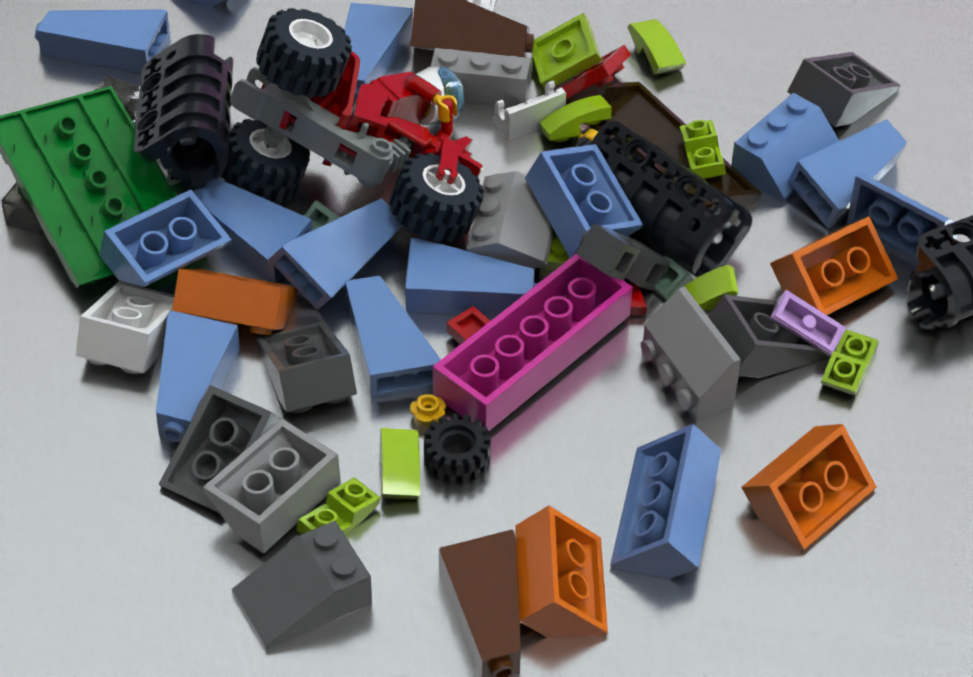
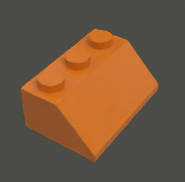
M870 216L834 231L770 263L783 293L788 290L826 315L898 280V276Z
M179 269L172 311L217 319V321L238 325V323L250 325V332L271 335L272 330L284 328L298 294V289L291 285L203 269Z
M843 424L814 426L741 488L759 520L797 549L805 550L877 486Z
M549 505L515 525L519 621L545 637H600L608 634L601 537Z

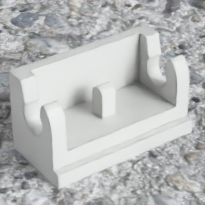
M550 81L545 85V95L508 107L505 110L504 101H497L495 103L493 122L508 140L538 130L541 120L566 105V92L562 87L554 92L555 83Z

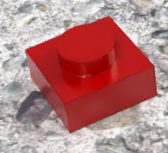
M472 306L446 322V332L459 344H462L490 322V320L476 307Z

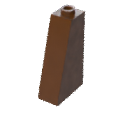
M415 0L410 46L433 50L435 48L526 58L527 53L533 52L534 34H529L530 28L466 0Z
M513 529L439 548V573L479 677H511L519 674L521 642L516 538Z

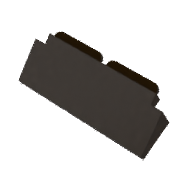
M640 82L604 83L598 95H601L611 106L612 119L600 120L598 124L589 125L592 129L599 131L609 121L620 122L635 133L650 140L689 168L680 132V126L686 124ZM613 133V134H612L613 136L617 137V138L620 139L621 141L623 140V139L620 138L616 133ZM637 148L634 154L645 160L647 153L640 148ZM724 158L726 174L705 178L707 182L744 208L758 202L762 194ZM657 163L654 165V170L661 175L667 170ZM689 183L683 188L693 195L697 191ZM707 199L703 202V205L710 210H713L716 206Z

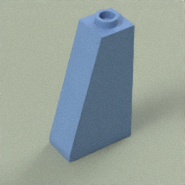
M350 3L344 30L345 34L350 37L352 52L360 58V68L353 104L361 85L370 84V81L385 76L411 39L413 8Z
M162 9L49 10L43 21L37 24L35 30V39L39 41L41 55L142 74L144 65L153 56L161 52L170 35L167 10Z
M886 119L798 160L788 182L829 230L849 212L855 176L860 172L879 181L896 164L907 141Z
M213 179L206 183V187L193 191L232 239L231 244L225 247L269 282L279 283L284 278V275L274 266L269 258L285 243L313 230L312 219L220 179Z
M381 198L285 243L269 260L318 310L403 225L396 221L397 216L392 215L390 211L391 206Z
M420 238L410 239L405 287L406 312L459 315L474 306L485 316L496 317L538 284L534 283L533 268Z
M381 276L345 281L346 306L370 398L433 389V366L440 361V357Z
M172 310L169 311L156 406L159 437L173 442H181L209 386L212 385L218 389L222 388L240 350L238 325Z

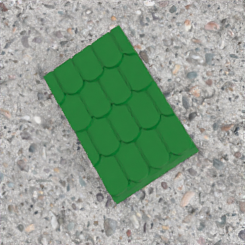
M112 86L0 116V154L5 164H8L24 197L29 201L48 241L55 248L71 282L75 284L76 288L92 285L98 281L115 276L99 256L105 230L177 196L167 185V178L157 161L146 163L134 151L136 126Z

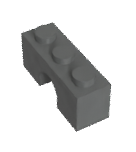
M595 223L582 236L580 247L576 252L578 256L606 275L622 281L624 278H627L637 286L654 291L655 285L660 281L671 261L642 242Z

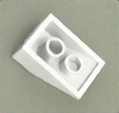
M119 281L80 316L75 356L86 358L95 365L109 364L120 367L126 373L144 374L157 360L164 346L167 315L172 310L174 295Z

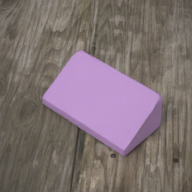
M788 290L778 298L770 316L771 320L828 356L832 355L846 329L845 326Z

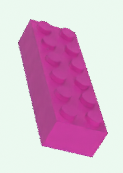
M575 254L433 366V395L443 399L448 407L463 418L464 414L470 415L471 423L477 418L481 421V428L486 426L490 431L630 316L633 287L625 281L606 275Z

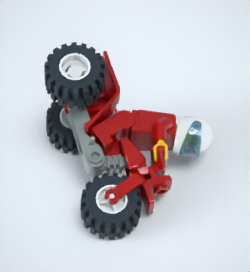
M288 8L287 11L280 10L276 12V15H272L269 18L257 52L256 63L260 67H253L249 71L246 80L241 79L235 84L230 98V103L235 109L255 120L244 119L242 123L237 122L233 129L230 130L228 163L220 177L229 184L273 203L280 204L281 201L287 202L291 200V197H295L310 161V150L324 158L323 165L331 167L333 163L343 169L345 175L351 174L355 176L362 185L370 188L382 183L388 170L393 173L402 166L389 198L390 211L392 215L397 216L396 221L400 225H404L410 233H415L425 240L428 238L433 242L440 243L443 240L448 243L453 242L454 239L459 240L463 238L464 234L468 233L484 198V195H482L484 192L483 186L479 184V175L483 165L471 158L472 153L468 151L473 141L471 138L465 136L455 141L450 139L454 131V119L458 118L464 105L463 87L456 75L446 67H428L417 74L404 72L381 76L370 81V84L361 85L353 105L360 58L352 52L351 40L345 34V30L341 26L336 25V22L332 19L324 17L323 14L314 13L307 9L301 8V10H297L295 8ZM255 80L263 83L261 88L256 86ZM421 125H429L432 127L440 125V129L437 132V134L433 136L432 134H430L429 129L427 127Z

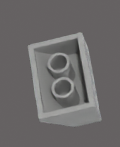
M435 48L430 67H444L456 75L463 87L462 102L495 105L497 101L503 100L504 106L513 107L527 101L534 61L531 58Z
M512 171L497 173L484 178V192L482 194L484 198L474 218L467 246L469 252L533 269L547 266L554 229L528 185L525 174Z
M685 286L681 287L644 325L641 350L645 359L652 361L658 369L662 382L666 386L669 385L677 395L681 408L685 411L688 410L694 420L698 422L734 407L741 359Z
M281 419L203 486V489L234 533L265 553L298 523L299 518L308 514L327 496L330 490L341 484L338 454L284 419Z

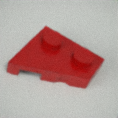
M625 44L602 56L601 62L573 77V81L561 86L566 92V99L594 84L597 88H600L604 83L607 84L613 80V75L625 68L622 63L631 56Z

